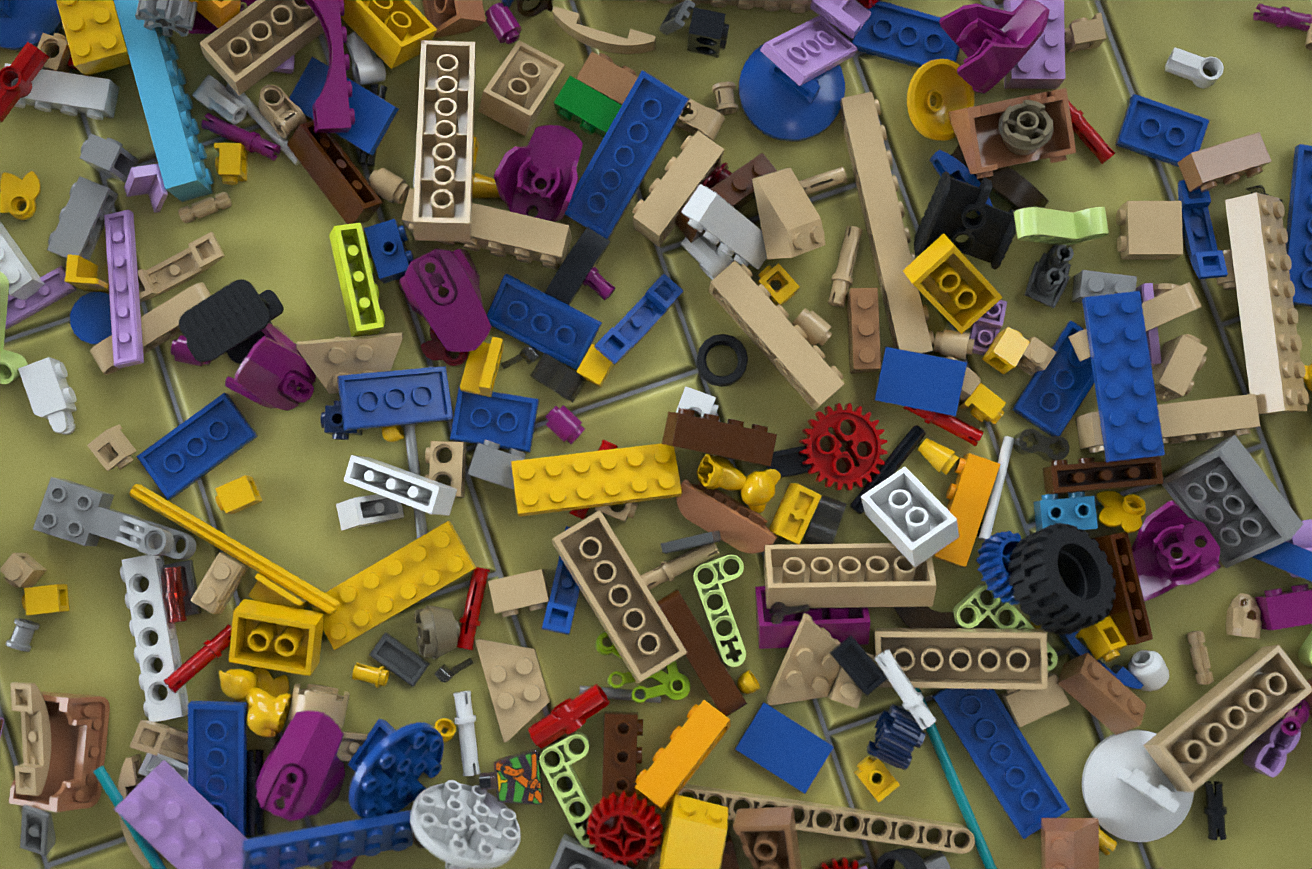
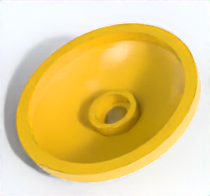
M935 59L923 64L913 75L907 92V108L914 127L924 137L934 141H945L956 137L950 122V111L974 107V91L972 86L958 75L957 68L960 65L948 59Z

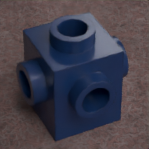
M334 401V406L325 405V412L321 413V427L324 428V433L332 435V439L349 440V435H362L363 429L344 431L343 420L340 423L342 418L340 401Z

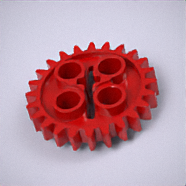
M840 403L835 404L834 411L830 406L824 407L825 415L821 411H817L815 413L817 421L814 419L807 421L812 428L802 430L808 436L807 439L799 441L801 444L806 445V449L799 451V453L808 457L802 464H811L812 467L809 469L808 474L818 473L816 482L826 479V488H830L833 483H835L836 491L841 490L843 484L847 491L852 490L853 483L857 488L863 487L862 479L867 483L871 482L870 473L874 475L880 473L875 466L885 464L879 458L880 455L887 454L888 452L881 449V445L887 443V440L879 438V435L885 430H876L875 426L879 423V420L870 421L871 412H866L862 415V406L856 407L854 411H852L851 403L846 404L844 410ZM843 421L848 422L851 426L849 435H845L841 431L840 426ZM829 427L833 429L834 435L829 432ZM822 437L827 438L830 442V448L827 452L823 451L820 447L819 442ZM846 442V451L841 452L839 449L842 446L841 443ZM860 442L867 448V453L864 457L860 456L857 452V446ZM839 458L843 459L846 463L844 473H840L836 468V462ZM852 458L858 462L857 467L854 465Z

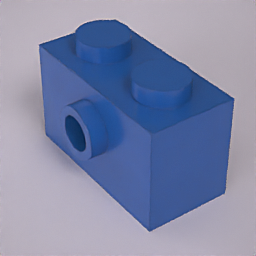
M395 219L364 228L379 279L385 284L404 277L410 262L415 260L412 250L407 251L404 242L409 240L404 225L400 226Z

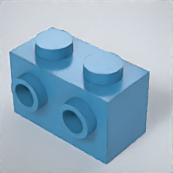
M1085 491L1068 493L1069 498L1058 499V494L1041 495V501L1033 502L1036 532L1055 523L1070 524L1082 530L1098 529L1094 496L1085 497Z

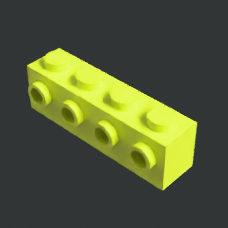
M361 223L334 226L329 237L351 337L378 334L385 325V317L378 303L379 290L377 284H374L372 276L374 269L372 259L368 257L367 253L368 240L366 234L362 230Z

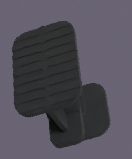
M943 172L927 210H925L924 216L921 219V223L917 228V233L914 237L915 255L919 256L944 233L963 255H969L989 262L992 269L996 270L1000 267L1016 234L1015 210L1010 209L1006 212L985 204L992 190L991 180L983 178L980 186L976 187L951 178L948 172ZM971 211L980 212L976 218H968L966 216ZM960 235H967L969 237L965 242L955 240Z
M239 279L185 311L179 319V328L187 340L188 349L198 362L204 363L215 360L227 352L232 361L241 364L253 346L264 336L267 337L261 330L269 323L272 324L271 320L281 315L284 307L272 290H265L258 294L249 281Z

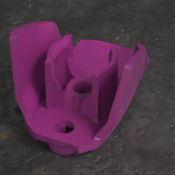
M1024 0L1012 12L975 3L964 5L939 20L940 26L968 57L963 60L965 64L957 68L958 75L972 86L973 91L981 94L988 92L1012 70L1042 35L1050 10L1036 0Z
M558 125L536 127L527 146H515L505 153L495 171L494 180L500 198L507 204L510 212L529 216L528 212L536 207L538 214L534 216L535 218L552 222L562 220L578 180L576 168L583 143L575 133L564 126ZM539 185H546L542 190L537 189Z
M436 248L410 262L405 276L399 280V288L412 310L423 317L447 351L468 352L476 350L489 334L491 324L483 308L479 287L480 275L467 249L451 251ZM427 263H433L435 265V270L433 272H427L425 270V265ZM439 286L446 287L448 292L445 295H440L438 293Z
M269 323L261 330L267 337L264 336L253 346L239 366L235 377L231 378L228 376L226 378L225 386L264 407L289 411L299 406V403H304L311 398L314 392L312 384L316 381V375L297 350L296 343L278 326Z
M1174 501L1167 502L1146 517L1131 547L1144 602L1181 585H1190L1200 581L1221 567L1219 564L1220 546L1205 524L1189 518ZM1199 539L1204 540L1206 545L1202 548L1197 547L1195 541ZM1182 553V557L1175 559L1171 554Z
M313 710L296 712L282 738L273 746L258 776L256 783L257 799L263 809L289 821H294L306 816L317 815L337 800L345 779L344 763L337 757L344 733L330 716L324 712ZM292 773L296 774L297 780L293 779ZM285 797L284 808H280L277 805V799Z

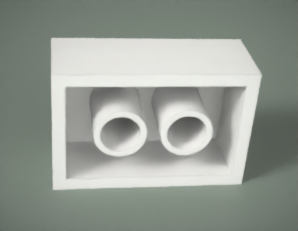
M903 467L861 496L865 515L914 567H917L959 537L957 519L906 467Z

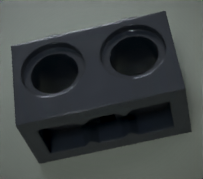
M694 7L688 33L687 51L718 57L720 49L725 50L728 38L729 24H725L726 14Z

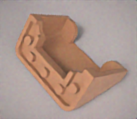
M1067 88L949 112L951 125L970 174H976L977 179L993 176V170L1047 158H1050V163L1067 160L1066 155L1076 153ZM1024 100L1039 102L1046 107L1045 111L1053 119L1052 137L1045 145L1032 154L1017 155L1012 153L1005 147L999 131L1001 115L1010 105L1012 107L1016 104H1022Z
M40 691L47 707L51 727V757L48 775L42 793L38 796L16 794V782L14 779L10 789L9 803L21 806L28 805L52 812L93 807L99 801L102 792V786L93 771L102 765L104 766L110 704L105 697Z

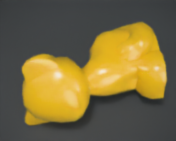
M706 454L702 458L697 469V477L702 486L713 490L719 487L726 490H740L742 501L749 505L751 510L758 513L763 512L767 502L774 497L775 485L781 478V474L775 469L753 471L748 476H745L727 458Z
M230 669L226 672L219 671L220 686L223 693L237 701L247 700L249 708L246 718L252 732L262 737H274L281 732L289 715L292 700L291 694L284 693L275 698L265 690L256 688L257 677L253 671L243 669Z

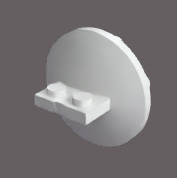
M1131 729L1105 738L1089 755L1082 774L1083 798L1091 816L1098 818L1099 825L1107 832L1132 842L1154 841L1170 834L1186 818L1194 796V792L1177 791L1143 745L1156 735V733L1146 730Z
M448 780L446 783L431 786L417 796L410 813L411 826L418 840L430 852L445 861V869L496 868L505 864L514 856L520 843L521 833L515 812L495 796L488 793L486 788L480 789V785L470 786L459 784L454 780Z

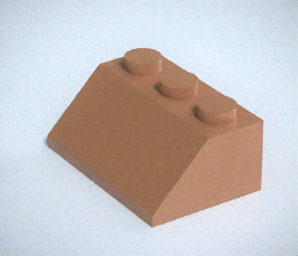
M422 0L425 17L437 29L433 38L470 32L486 22L482 0Z
M1041 818V869H1099L1098 818Z

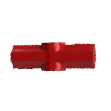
M29 42L26 43L10 66L0 70L1 122L4 121L20 98L30 94L32 81L50 58ZM18 78L17 84L11 87L13 80Z
M596 683L575 698H568L558 704L549 715L529 727L528 731L535 745L542 749L565 733L569 735L578 730L586 723L588 718L609 705L610 702L606 693Z

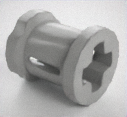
M15 618L14 623L16 626L11 639L7 640L5 645L16 650L30 652L32 648L30 642L35 630H38L40 625L27 619Z

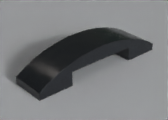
M587 227L558 269L545 293L570 306L592 268L599 262L611 241Z

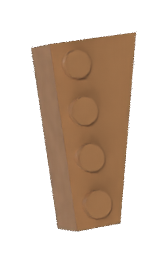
M793 807L737 810L733 828L737 836H740L746 857H749L754 869H802Z

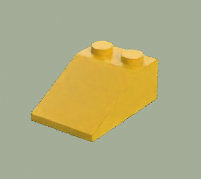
M675 794L666 813L660 869H720L727 833L729 808Z

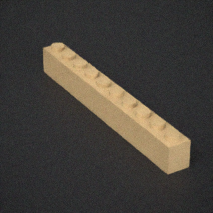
M873 92L841 98L840 118L893 346L897 349L929 354L933 351L932 347H934L935 338L933 332L928 331L926 323L929 320L928 309L926 305H922L920 297L922 293L903 272L916 257L914 253H910L908 243L911 242L908 227L904 228L902 217L905 216L903 203L901 201L898 202L896 192L899 191L897 178L891 174L890 166L893 165L890 150L886 151L884 141L887 140L885 126L880 125L878 115L881 114L878 99L874 100Z

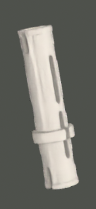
M887 649L884 651L885 653L881 652L874 660L902 699L904 709L910 711L921 730L926 729V726H931L935 723L936 718L923 702V695L920 692L917 693L891 654V651Z
M471 691L455 692L453 696L457 717L454 718V722L458 725L463 776H473L474 773L478 775L481 772L474 722L477 720L476 715H473Z

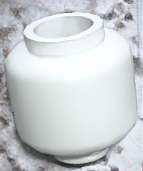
M1141 650L1135 653L1128 663V671L1144 685L1141 688L1143 691L1158 690L1169 679V670L1161 655L1155 651Z

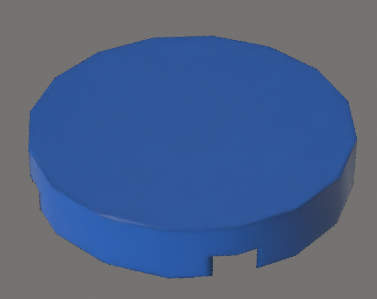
M90 292L81 296L73 305L70 313V325L74 334L82 341L96 345L112 335L109 294Z

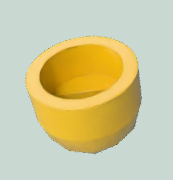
M401 425L382 427V436L386 441L396 442L404 438Z
M750 670L741 674L737 682L739 690L745 694L754 693L761 688L758 680Z
M447 718L437 720L434 728L442 735L444 743L450 741L456 732V725ZM443 728L448 730L446 734L441 733Z

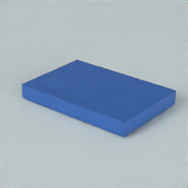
M1133 94L1115 145L1179 167V161L1190 153L1200 150L1209 119Z
M885 346L874 400L956 416L967 362Z
M459 386L450 440L477 444V442L483 444L484 440L500 444L499 448H512L530 453L539 399L492 392V396L487 397L461 391Z
M763 702L736 745L735 750L805 794L834 746Z

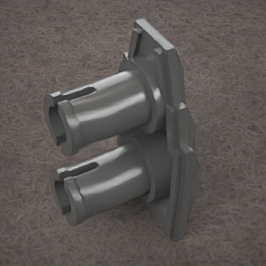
M1054 244L1047 254L1043 253L1039 262L1036 261L1024 294L1025 296L1053 309L1055 308L1070 279V276H1068L1071 267L1069 261L1074 255L1073 249L1070 246L1066 248L1067 245Z

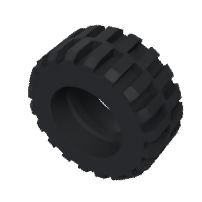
M1064 523L1049 525L1020 540L1012 551L1010 557L1012 561L1009 562L1008 572H1011L1009 577L1010 586L1014 588L1015 592L1013 595L1015 600L1020 602L1022 612L1031 617L1030 621L1037 626L1041 625V629L1056 635H1069L1101 622L1110 613L1116 593L1113 592L1116 587L1115 579L1112 578L1113 569L1106 560L1108 557L1105 552L1101 551L1098 547L1099 543L1095 539L1089 538V534L1086 531Z

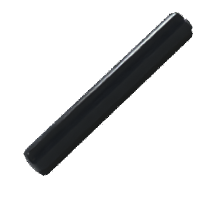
M915 425L911 428L887 458L885 464L879 468L880 473L872 477V481L867 483L850 504V507L856 513L862 514L864 512L861 496L892 476L924 438L926 432L920 426Z

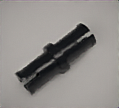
M1211 781L1204 782L1206 792L1204 814L1207 815L1208 838L1217 840L1218 836L1220 840H1225L1227 835L1224 815L1227 814V807L1224 806L1223 782L1214 781L1213 785Z

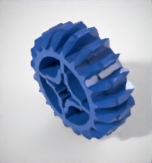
M1011 531L996 533L981 543V548L977 550L980 555L976 559L980 564L977 571L982 573L983 578L981 581L986 582L988 585L987 590L993 591L994 598H1000L1002 603L1018 605L1020 602L1015 600L1013 595L1015 592L1014 588L1010 586L1009 577L1011 572H1008L1009 562L1012 561L1010 559L1012 551L1022 539L1019 533L1013 534Z

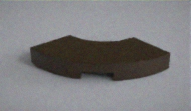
M928 606L894 607L897 615L909 628H958L953 612H938L930 609Z

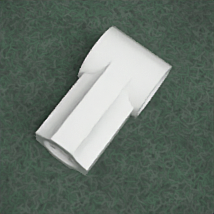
M355 31L347 35L346 45L353 62L352 73L355 82L359 85L385 81L386 72L382 59L376 57L375 52Z
M1174 47L1164 71L1192 80L1199 88H1208L1222 75L1224 67L1223 63L1216 57L1204 58ZM1203 69L1210 70L1212 77L1206 76Z
M209 74L192 94L201 104L211 111L212 109L233 125L242 122L246 117L248 107L230 94L226 87Z
M703 235L692 243L686 237L681 242V245L700 263V268L712 280L734 262L731 256L723 252Z

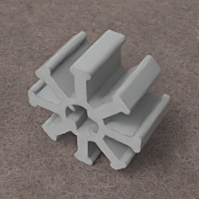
M139 0L135 16L137 20H145L144 27L148 30L162 27V35L172 37L174 30L180 36L185 37L188 36L189 30L193 29L198 5L197 2L189 0Z

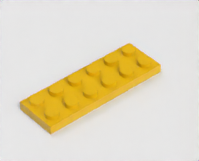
M662 443L511 461L518 517L681 497L682 495L674 446Z
M447 521L325 592L340 602L339 608L334 614H329L312 603H308L312 611L325 613L323 631L333 649L336 650L476 569V566L452 523Z

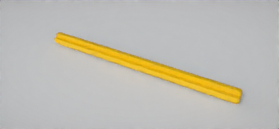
M135 484L129 493L130 497L329 614H334L339 608L340 602L153 491L140 484Z

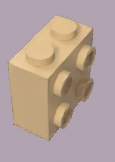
M1127 201L1119 207L1116 213V223L1120 225L1117 250L1121 252V260L1176 259L1183 254L1182 201Z
M1186 334L1165 342L1160 352L1161 364L1152 367L1157 398L1167 402L1187 395L1194 385L1192 378L1195 372L1203 367L1207 359L1204 354L1208 347L1200 344L1201 340L1199 338Z

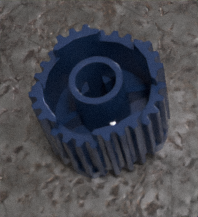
M892 704L889 713L884 710L881 716H879L875 728H877L875 742L869 741L867 753L896 768L906 770L912 760L911 752L914 750V747H921L926 733L922 732L919 724L910 712Z

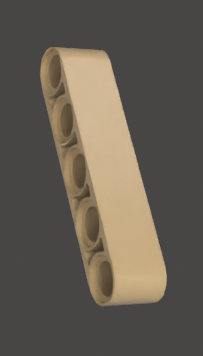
M1190 282L1142 303L1146 332L1202 307ZM1086 329L1068 337L1079 361L1090 357Z
M197 283L141 317L143 355L181 332L179 319L182 314L211 296L204 283ZM112 335L91 348L90 352L104 375L112 374L121 369L114 366Z

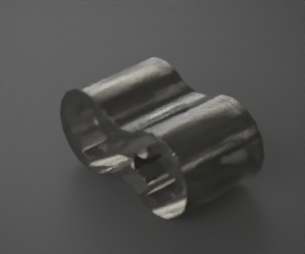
M546 353L543 354L530 374V377L571 403L574 402L587 381L584 377Z
M1030 428L1018 432L1014 436L1013 447L1018 453L1023 455L1033 453L1039 455L1043 460L1051 462L1064 459L1069 453V443L1061 436L1046 437L1039 431ZM1029 436L1028 439L1032 442V445L1027 447V443L1023 441V438ZM1055 444L1054 447L1058 449V453L1053 454V450L1049 449V446Z
M820 494L822 495L807 527L803 542L808 544H833L846 508V503Z

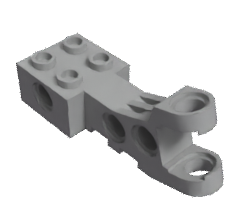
M51 477L33 527L34 530L83 546H97L101 536L154 556L165 555L174 559L186 560L192 557L196 551V540L192 535L112 509L110 506L114 497L113 494L62 478ZM180 539H184L186 544L182 553H178L176 550V543Z

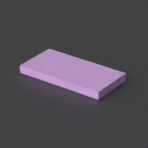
M819 15L764 43L760 51L801 86L853 57L858 49Z

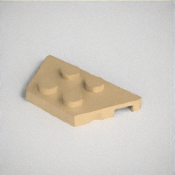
M403 332L298 341L296 346L328 393L333 394L339 393L338 376L391 371L403 339Z
M808 614L803 615L766 697L768 705L772 706L827 697L841 669L839 663L829 653L841 642L833 639L826 629L816 625Z
M477 639L475 643L503 741L507 742L550 702L535 648Z

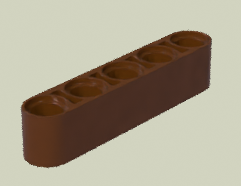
M678 589L657 601L663 614L686 649L687 653L685 655L718 710L727 717L747 705V702Z

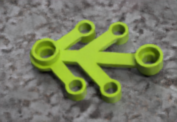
M606 632L601 633L595 642L596 650L602 655L613 653L621 658L613 643L610 647L603 645L602 640L609 638ZM676 660L666 666L667 673L659 670L646 678H653L661 683V685L647 689L644 686L635 687L631 693L632 700L637 704H641L647 699L663 695L672 700H682L690 691V681L684 674L679 673ZM615 671L608 677V685L613 689H619L625 684L636 682L631 672L621 673ZM619 676L621 684H613L612 677ZM678 681L681 683L682 688L680 691L673 689V682ZM637 690L643 691L644 699H637L635 692Z

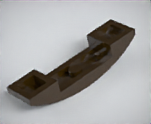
M958 145L951 156L968 168L960 145ZM1009 166L993 170V176L985 177L992 182L991 191L1012 204L1011 209L1015 211L1028 207L1044 208L1049 202L1035 186Z

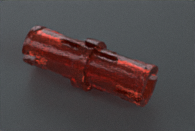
M181 566L163 569L166 593H163L164 599H167L169 623L187 621L184 596L187 595L186 591H183Z

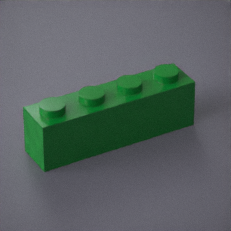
M569 76L554 101L556 114L567 122L573 120L580 124L579 127L584 132L590 135L596 133L603 138L622 106L572 76Z

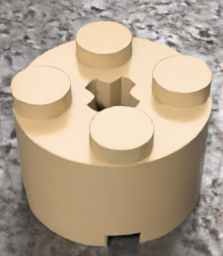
M301 684L294 685L288 720L291 721L296 712L320 711L330 716L340 728H343L350 693L345 691L344 696L338 694L339 689L307 684V689H300Z

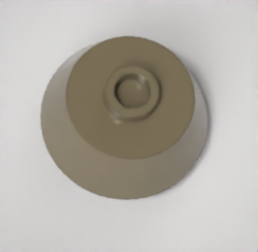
M1024 100L1022 104H1016L1012 107L1010 105L1001 115L999 131L1003 143L1009 151L1017 155H1029L1036 152L1050 140L1053 134V119L1045 111L1046 107L1043 104L1033 100Z
M426 605L424 609L415 610L414 623H418L416 642L421 656L424 655V658L432 657L435 660L456 649L460 629L458 621L455 620L450 609Z

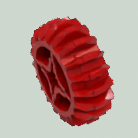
M625 791L621 793L620 797L614 792L610 795L609 799L603 796L600 803H596L593 806L587 820V834L590 835L589 844L595 845V853L603 852L604 860L608 857L613 858L614 864L620 860L623 861L626 867L629 861H632L635 865L640 862V859L647 861L650 854H654L657 851V846L661 843L663 826L660 822V813H655V805L647 806L646 797L638 800L636 792L632 797H627Z

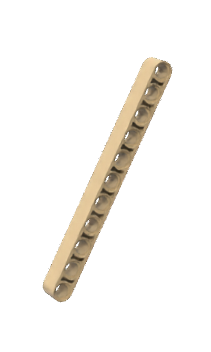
M686 784L678 794L690 792L694 795V799L705 802L711 796L719 797L721 799L720 806L729 808L728 820H735L737 812L733 809L734 804L739 800H745L748 802V808H762L766 804H772L775 807L801 809L803 815L799 820L795 821L796 830L960 854L970 852L975 844L973 833L965 826L957 823ZM821 812L830 814V819L825 825L816 823V817ZM849 816L857 818V824L852 829L844 828L843 824L844 820ZM876 820L884 821V828L879 833L871 831V826ZM902 825H911V833L908 836H899V828ZM932 828H937L939 832L938 837L933 841H928L926 839L927 832ZM959 832H964L966 834L965 841L960 845H955V835Z

